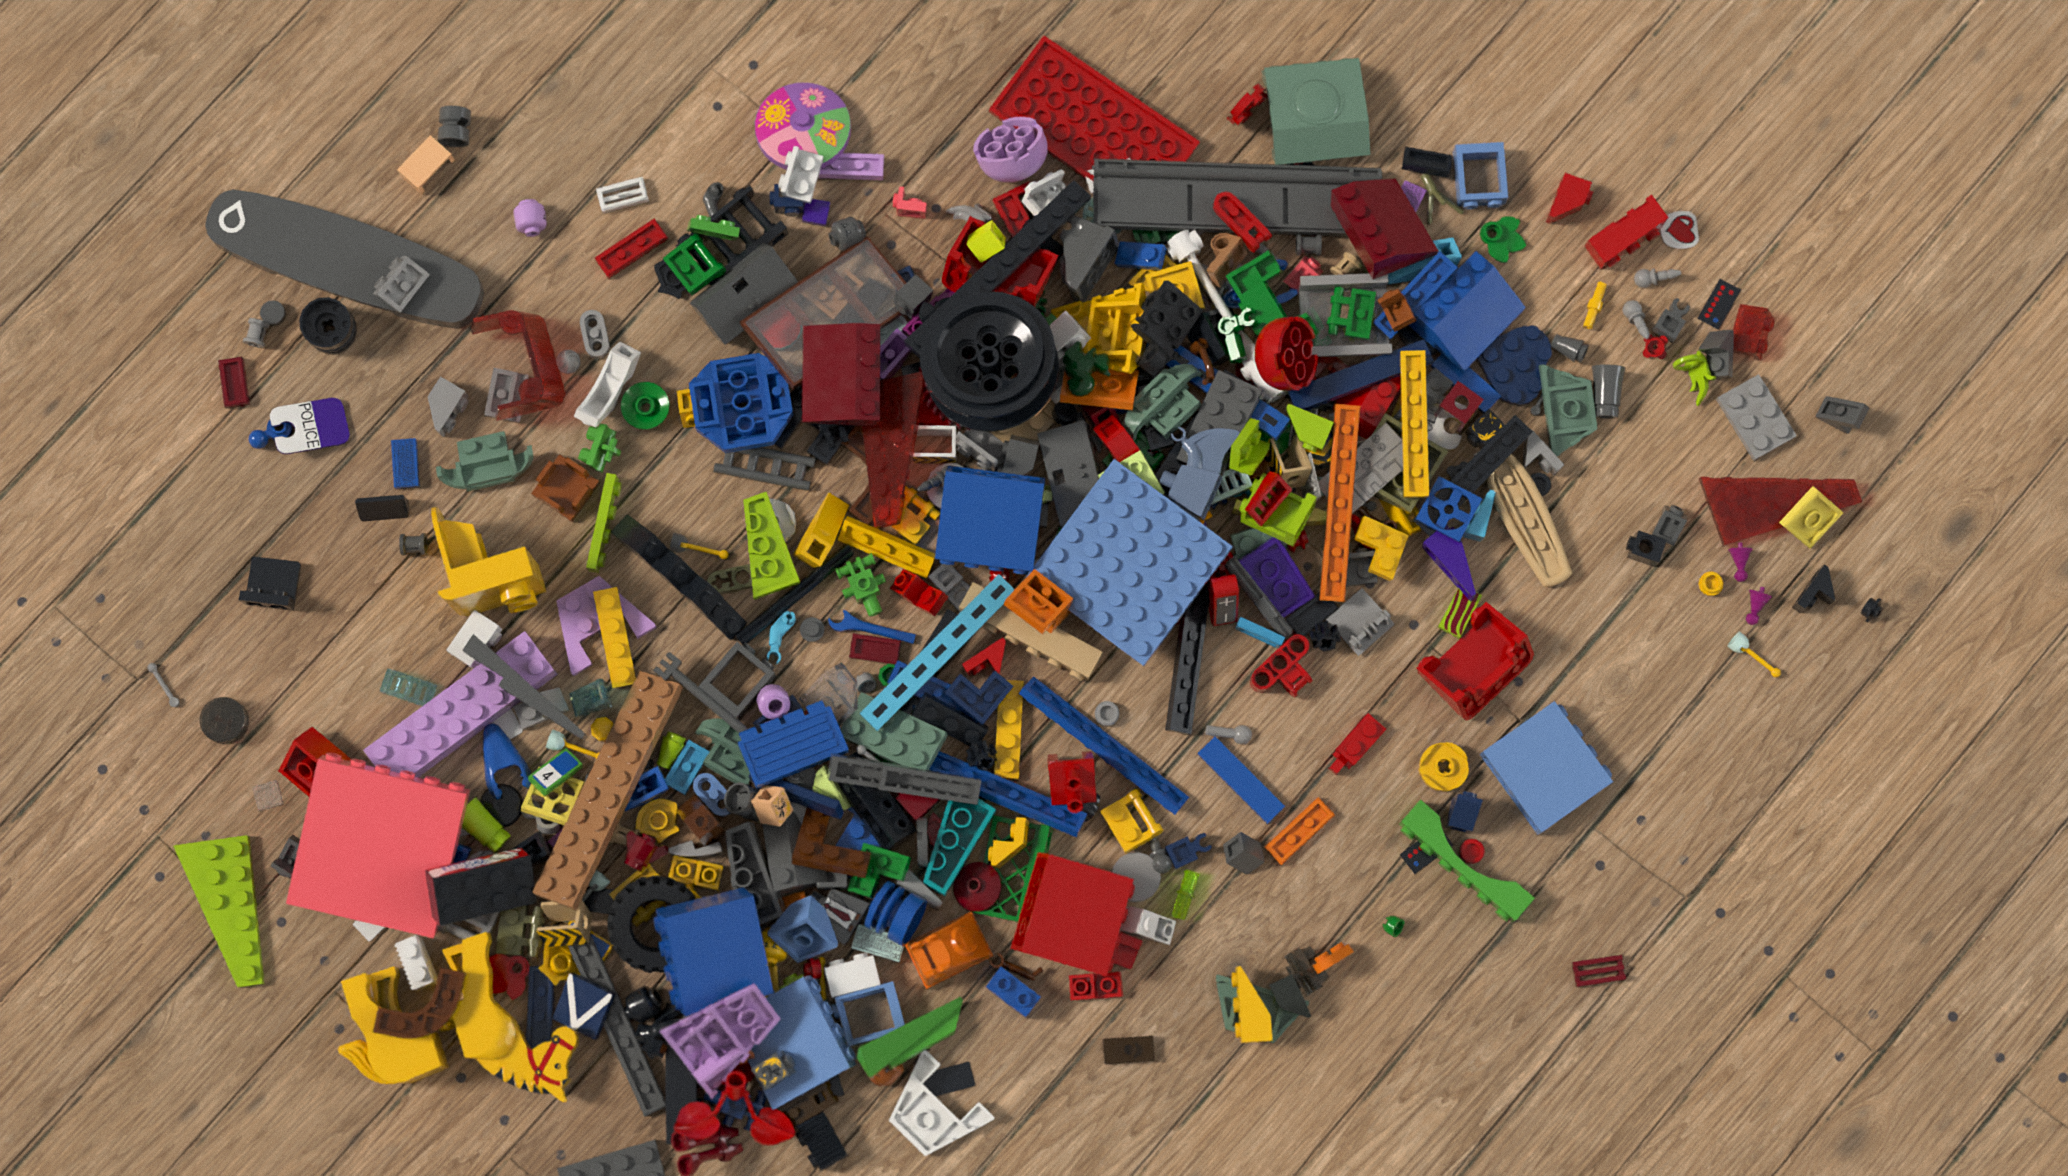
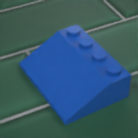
M1475 251L1414 313L1417 321L1409 324V327L1464 373L1526 307L1497 269Z

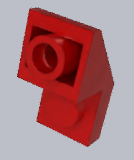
M1113 415L1093 429L1095 434L1109 449L1112 457L1118 462L1140 451L1126 429Z
M905 569L895 578L894 583L890 587V590L934 617L949 597L943 591L928 585L919 576Z

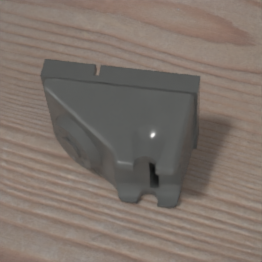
M1074 215L1068 221L1072 225L1071 229H1063L1059 236L1063 242L1064 255L1060 257V274L1062 282L1067 285L1074 302H1085L1094 289V284H1097L1118 251L1119 242L1115 230L1107 225L1104 227Z

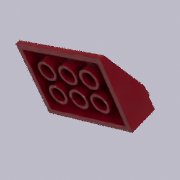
M1396 178L1353 181L1332 189L1331 208L1372 279L1435 256L1439 252Z
M844 323L803 326L802 423L875 426L880 421V324Z

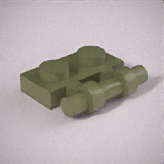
M527 905L501 911L496 953L523 955L524 946H529L528 956L538 957L539 947H542V940H540V936L537 933V928L544 925L545 917H542V908L534 906L533 916H527ZM526 923L531 924L530 939L525 938Z

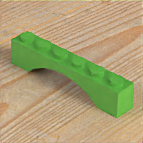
M1421 799L1399 823L1402 827L1400 831L1411 840L1415 838L1420 842L1421 845L1419 847L1429 856L1435 855L1440 860L1438 864L1449 873L1452 870L1458 875L1459 878L1457 880L1467 889L1472 887L1478 893L1476 895L1477 898L1488 906L1490 903L1497 909L1495 913L1505 922L1508 920L1511 922L1516 921L1535 899L1515 881H1501L1489 878L1466 865L1454 853L1447 842L1441 826L1440 816Z

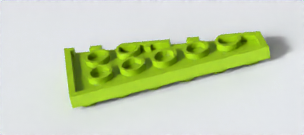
M245 835L173 845L237 987L263 985L264 974L250 836Z

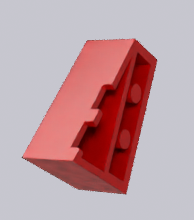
M1652 194L1646 198L1644 204L1635 210L1633 208L1626 212V216L1615 223L1612 222L1587 241L1584 247L1600 269L1607 265L1609 268L1615 266L1622 260L1620 258L1625 253L1633 254L1641 248L1640 243L1646 239L1648 242H1651L1660 235L1659 231L1669 217Z

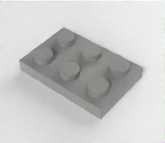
M1759 374L1716 399L1753 461L1797 436Z

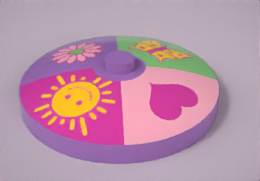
M794 83L783 86L771 93L758 109L755 119L757 143L766 158L780 168L787 170L788 166L785 165L788 151L792 152L793 147L797 146L800 150L823 156L822 169L837 160L849 143L851 122L848 109L837 94L824 86L814 83Z

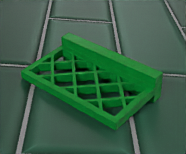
M994 815L983 863L989 864L991 862L988 861L989 847L993 846L995 837L998 841H1007L1011 838L1009 834L1002 840L997 834L998 823H1006L1011 828L1012 823H1016V820ZM1029 823V828L1035 829L1034 839L1027 843V846L1019 852L1026 851L1030 857L1028 864L1019 869L1014 859H1010L1017 871L1007 878H1004L999 868H994L1002 879V885H1006L1011 896L1001 903L997 900V905L990 910L972 911L973 913L1018 922L1037 853L1048 854L1053 834L1052 827ZM1032 845V849H1031V853H1030L1027 848ZM1027 869L1026 876H1024L1022 872ZM1020 874L1024 885L1022 889L1014 893L1008 881ZM1021 894V899L1019 901L1017 896ZM1015 899L1019 906L1017 916L1007 915L1002 906ZM997 909H1000L1002 913H998V912H994V911L997 910Z

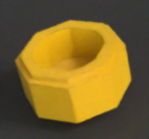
M606 717L596 718L591 725L592 736L600 742L606 741L614 723Z

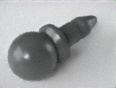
M948 466L942 468L941 471L935 472L933 478L924 481L917 488L918 491H928L937 486L943 488L945 472Z
M1155 837L1149 841L1152 849L1150 857L1153 859L1152 866L1158 873H1167L1172 867V860L1166 855L1167 850L1161 849L1158 837Z

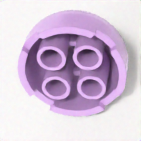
M1014 117L1002 120L1003 125L991 131L987 128L976 139L973 148L976 159L982 171L991 179L1005 183L1021 181L1033 175L1043 165L1048 151L1047 140L1042 127L1036 123L1035 119L1029 117Z

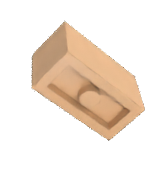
M430 135L397 171L404 180L422 195L425 192L422 186L447 160L451 164L455 160L452 154Z

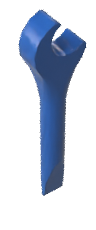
M843 610L844 619L840 623H834L828 618L830 627L836 632L864 631L914 644L916 634L864 622L855 618L846 610Z

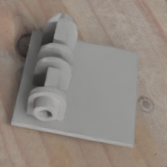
M1363 588L1326 619L1332 626L1337 624L1341 638L1358 656L1394 625L1390 619L1391 615L1386 610H1382Z

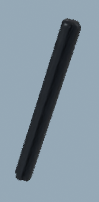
M844 544L826 559L821 567L814 569L799 584L795 585L737 633L736 638L742 645L749 643L779 618L782 613L786 612L832 574L835 568H839L854 555V550L848 544Z

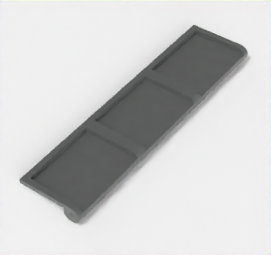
M1094 158V165L1092 166L1093 223L1122 230H1189V232L1195 230L1196 232L1234 233L1213 210L1215 197L1221 192H1230L1246 206L1271 234L1312 236L1320 234L1321 236L1348 237L1331 208L1332 189L1353 181L1380 180L1383 178L1382 169L1370 167ZM1252 229L1249 234H1257V232Z

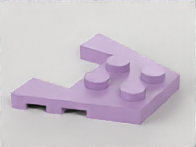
M600 576L556 601L570 671L573 676L593 665L581 646L583 641L601 631L593 591L613 588ZM619 593L623 617L626 618L637 639L657 628L648 617Z

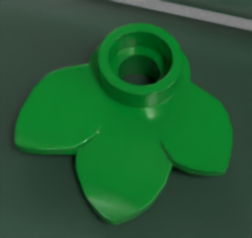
M1505 216L1497 222H1487L1482 226L1480 238L1488 245V252L1496 261L1507 263L1509 252H1518L1526 247L1524 239L1515 231L1519 226V219ZM1488 231H1493V232H1495L1496 237H1494V238L1489 237L1488 234H1487V232H1488Z

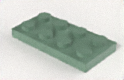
M861 692L840 729L844 739L857 746L864 745L867 751L896 765L929 770L948 736L947 732L901 710H898L876 731L860 715V712L874 698Z

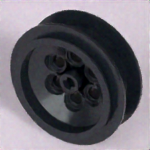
M1003 292L971 294L945 307L929 325L920 350L922 374L935 405L953 422L977 431H1001L1028 421L1048 402L1056 387L1059 375L1058 352L1052 331L1044 316L1027 301ZM989 341L996 342L993 346H985ZM1009 351H1017V353L1013 356L1007 355ZM975 354L972 359H965L966 355ZM1011 373H1018V376L1015 378H1007ZM970 376L976 377L974 381H965ZM990 386H997L995 391H987Z

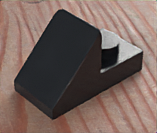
M1825 564L1816 571L1793 604L1792 608L1800 613L1806 608L1810 610L1817 601V597L1827 604L1835 601L1829 567Z

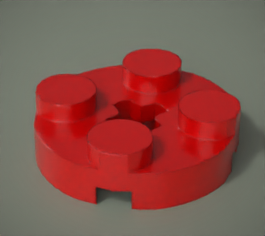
M1257 83L1252 87L1255 90L1252 95L1247 92L1230 111L1232 115L1226 118L1231 124L1239 126L1241 123H1246L1253 115L1251 110L1257 105L1260 106L1267 99L1266 89L1262 85Z

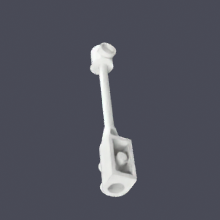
M1184 230L1174 235L1168 241L1170 247L1166 250L1171 260L1175 261L1178 259L1181 264L1192 261L1196 276L1222 318L1226 316L1232 317L1233 315L1196 257L1201 252L1200 248L1204 247L1195 230L1191 232ZM1240 331L1239 335L1242 337L1247 355V360L1242 361L1244 367L1240 370L1246 381L1252 379L1255 385L1263 390L1260 399H1265L1267 404L1287 395L1288 391L1272 388L1261 378L1255 363V344L1243 331Z

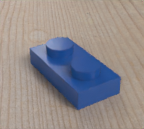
M1120 241L1115 265L1122 268L1162 270L1167 248L1163 244Z

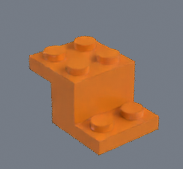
M1034 569L1005 599L1003 605L1041 634L1045 631L1051 634L1071 613L1068 609L1074 598Z

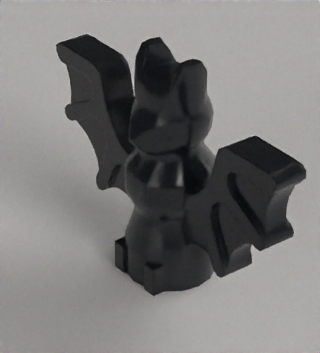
M666 1003V1007L654 1017L655 1020L652 1025L642 1023L638 1025L635 1036L638 1042L643 1045L641 1048L651 1059L654 1057L662 1059L667 1049V1045L661 1041L665 1038L660 1031L681 1021V1019L670 1020L681 1012L676 1010L675 1005H672V1003Z

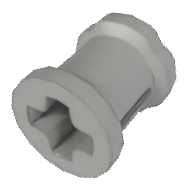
M249 318L248 323L250 325L246 338H243V343L257 348H264L265 343L263 340L266 329L269 328L270 324L263 320Z

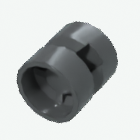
M443 106L440 108L439 123L442 126L438 129V142L441 145L448 147H466L469 145L470 131L466 127L470 126V109L461 106Z
M741 782L734 783L728 788L724 797L726 809L730 813L750 821H759L751 800L760 789Z

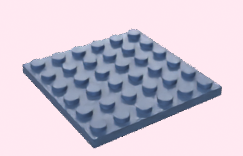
M1113 459L1034 565L1033 570L1036 569L1074 598L1068 609L1141 665L1145 666L1232 550L1233 546Z

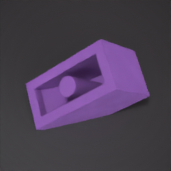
M898 328L880 346V383L883 386L901 368L911 352L904 344V340L908 337Z

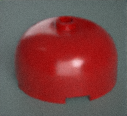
M1281 317L1274 319L1263 327L1257 337L1254 353L1256 367L1261 378L1272 388L1282 391H1299L1302 387H1308L1313 380L1317 368L1318 354L1312 355V339L1315 338V334L1310 324L1304 318Z

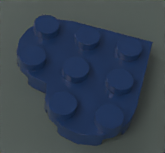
M1535 325L1515 328L1498 337L1476 360L1491 387L1501 395L1500 400L1520 407L1532 402L1542 389L1539 365L1547 364L1552 351L1549 339L1543 331L1539 330Z

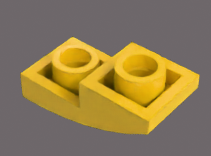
M673 855L668 877L683 884L718 890L723 866Z

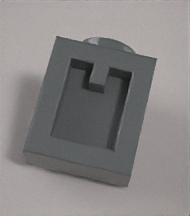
M1664 505L1663 512L1652 531V535L1667 540L1666 543L1674 546L1687 522V515L1678 506L1671 505L1669 507Z

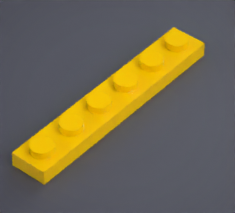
M1425 350L1400 351L1403 497L1428 498L1429 471Z

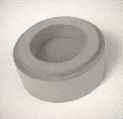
M1101 702L1095 709V719L1102 726H1112L1119 718V709L1113 702Z

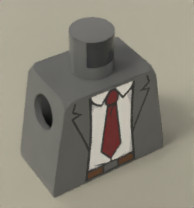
M832 889L827 897L814 890L811 896L826 909L837 940L846 946L869 909L870 904L835 889Z

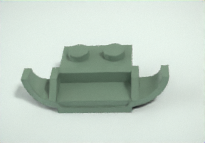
M1181 364L1168 370L1164 369L1135 397L1133 410L1127 411L1124 428L1133 441L1137 439V433L1144 425L1147 428L1152 425L1168 439L1171 433L1173 434L1178 427L1201 407V403L1187 391L1189 388L1187 383L1196 376L1201 377L1203 373L1194 365Z
M505 431L458 441L457 447L460 462H455L456 468L444 469L438 466L436 467L437 477L444 484L457 489H466L467 492L515 481V477L524 473L532 464V445L527 446L524 452L514 455L513 449L509 450Z
M717 718L702 721L695 733L711 738L714 744L703 761V765L733 783L741 782L749 785L751 782L748 777L750 773L737 743L741 741L739 733L723 719Z

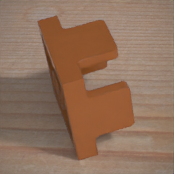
M559 454L554 462L549 460L536 478L538 484L531 494L573 522L599 486L600 481L591 476L586 469L570 458H564Z

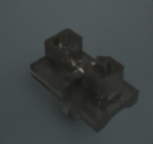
M1299 947L1285 956L1289 963V966L1286 967L1289 975H1293L1298 988L1303 987L1307 995L1323 987L1322 984L1329 978L1325 970L1317 974L1310 966L1309 962L1316 958V954L1311 947L1304 949Z

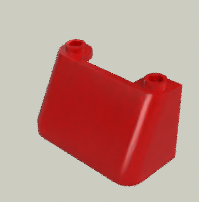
M971 216L948 253L942 274L943 285L953 292H956L992 258L990 257L984 262H980L967 246L968 235L986 224ZM1038 249L1032 257L1025 261L994 292H1003L1017 296L1036 307L1057 262L1058 255L1046 249Z
M1487 602L1472 612V628L1439 659L1435 655L1426 656L1420 661L1419 666L1416 667L1418 674L1465 721L1476 716L1531 663L1534 657L1528 636Z

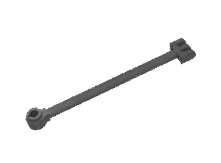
M671 652L666 654L667 658L672 661L671 664H668L664 659L659 662L666 669L664 672L658 667L653 669L665 681L672 676L738 733L749 729L678 669L682 662ZM805 770L800 772V777L803 780L806 777ZM786 777L788 782L799 785L802 783L799 777Z

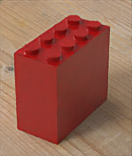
M1038 852L1010 949L1107 976V973L1111 972L1114 965V957H1112L1114 948L1118 947L1121 940V933H1119L1121 923L1126 921L1128 909H1126L1127 902L1134 894V879L1055 855Z

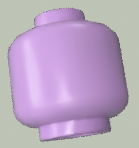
M526 199L520 201L519 205L514 209L516 229L520 233L525 234V236H538L540 231L546 228L545 208L537 200Z
M766 685L757 695L758 708L762 715L768 719H775L777 717L780 719L790 709L789 696L785 689L779 685Z

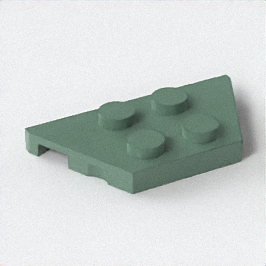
M1539 365L1549 448L1558 457L1569 447L1574 446L1582 438L1597 430L1592 383L1590 380L1559 371L1547 365Z
M1217 974L1215 980L1225 1030L1235 1032V1023H1239V1015L1234 1013L1233 998L1237 997V987L1232 988L1231 978ZM1253 985L1271 1015L1272 1041L1269 1043H1275L1299 1015L1280 1008L1271 990ZM1305 1000V1003L1308 1006L1310 1001Z

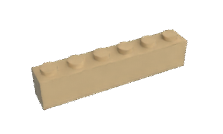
M973 582L961 602L959 610L962 611L984 587ZM1004 605L982 627L991 634L995 635L998 632L1004 635L1005 641L1011 645L1017 646L1020 644L1026 647V652L1036 658L1042 656L1048 659L1047 663L1058 670L1061 667L1070 671L1069 675L1078 681L1083 679L1088 681L1103 653L1058 627L1051 634L1048 631L1041 634Z

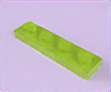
M606 473L586 565L589 572L599 574L600 567L603 568L605 565L606 553H603L605 543L609 544L611 529H608L610 520L615 518L616 506H613L615 496L619 497L622 485L616 474Z

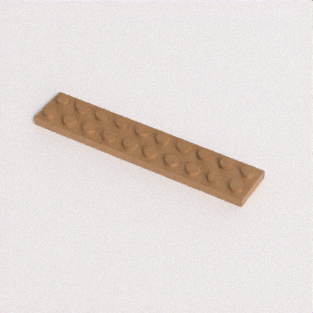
M639 671L575 802L568 821L565 823L532 891L534 895L575 911L577 910L684 688L681 684L670 680L665 681L661 677Z

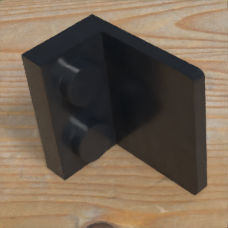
M252 557L247 590H240L239 601L249 606L294 611L301 563Z

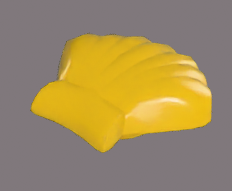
M660 798L650 801L638 812L635 829L640 830L641 833L656 837L658 843L678 832L679 828L675 825L677 814L676 802Z
M545 945L543 965L538 969L550 979L553 985L556 986L560 980H567L569 973L574 972L580 975L568 946L547 947Z

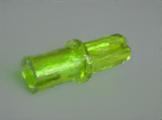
M1191 870L1184 871L1180 889L1176 891L1178 896L1172 911V917L1179 920L1186 919L1191 900L1195 899L1193 894L1200 874Z

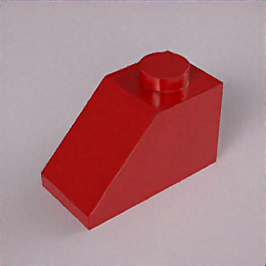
M1565 172L1557 189L1546 223L1556 222L1579 212L1584 204L1589 205L1594 192L1590 190L1592 182Z

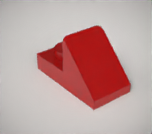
M1003 637L962 664V668L967 676L971 673L975 676L987 668L985 666L986 663H989L993 671L1000 674L1006 641Z

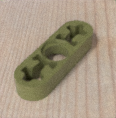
M750 564L715 571L709 575L707 580L712 585V583L716 582V577H720L721 580H728L727 574L732 573L731 578L735 586L730 587V582L723 583L721 589L713 585L721 595L753 588ZM741 571H746L750 575V579L746 584H739L736 581V575Z

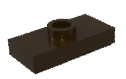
M1153 1036L1103 1039L1104 1064L1155 1061Z

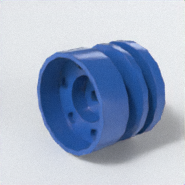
M888 881L874 897L868 910L865 927L870 930L876 927V933L880 935L890 927L888 939L904 947L912 938L922 920L927 907V900L911 893L903 901L905 889L899 886L895 890L896 884Z

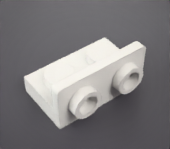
M797 146L793 147L792 152L788 151L785 165L788 166L786 175H781L778 185L782 196L811 204L824 157L800 150Z

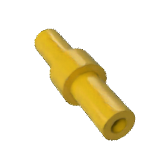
M1604 282L1597 283L1593 298L1589 299L1587 305L1588 312L1583 327L1586 329L1593 328L1597 313L1601 312L1603 306L1602 299L1607 284Z

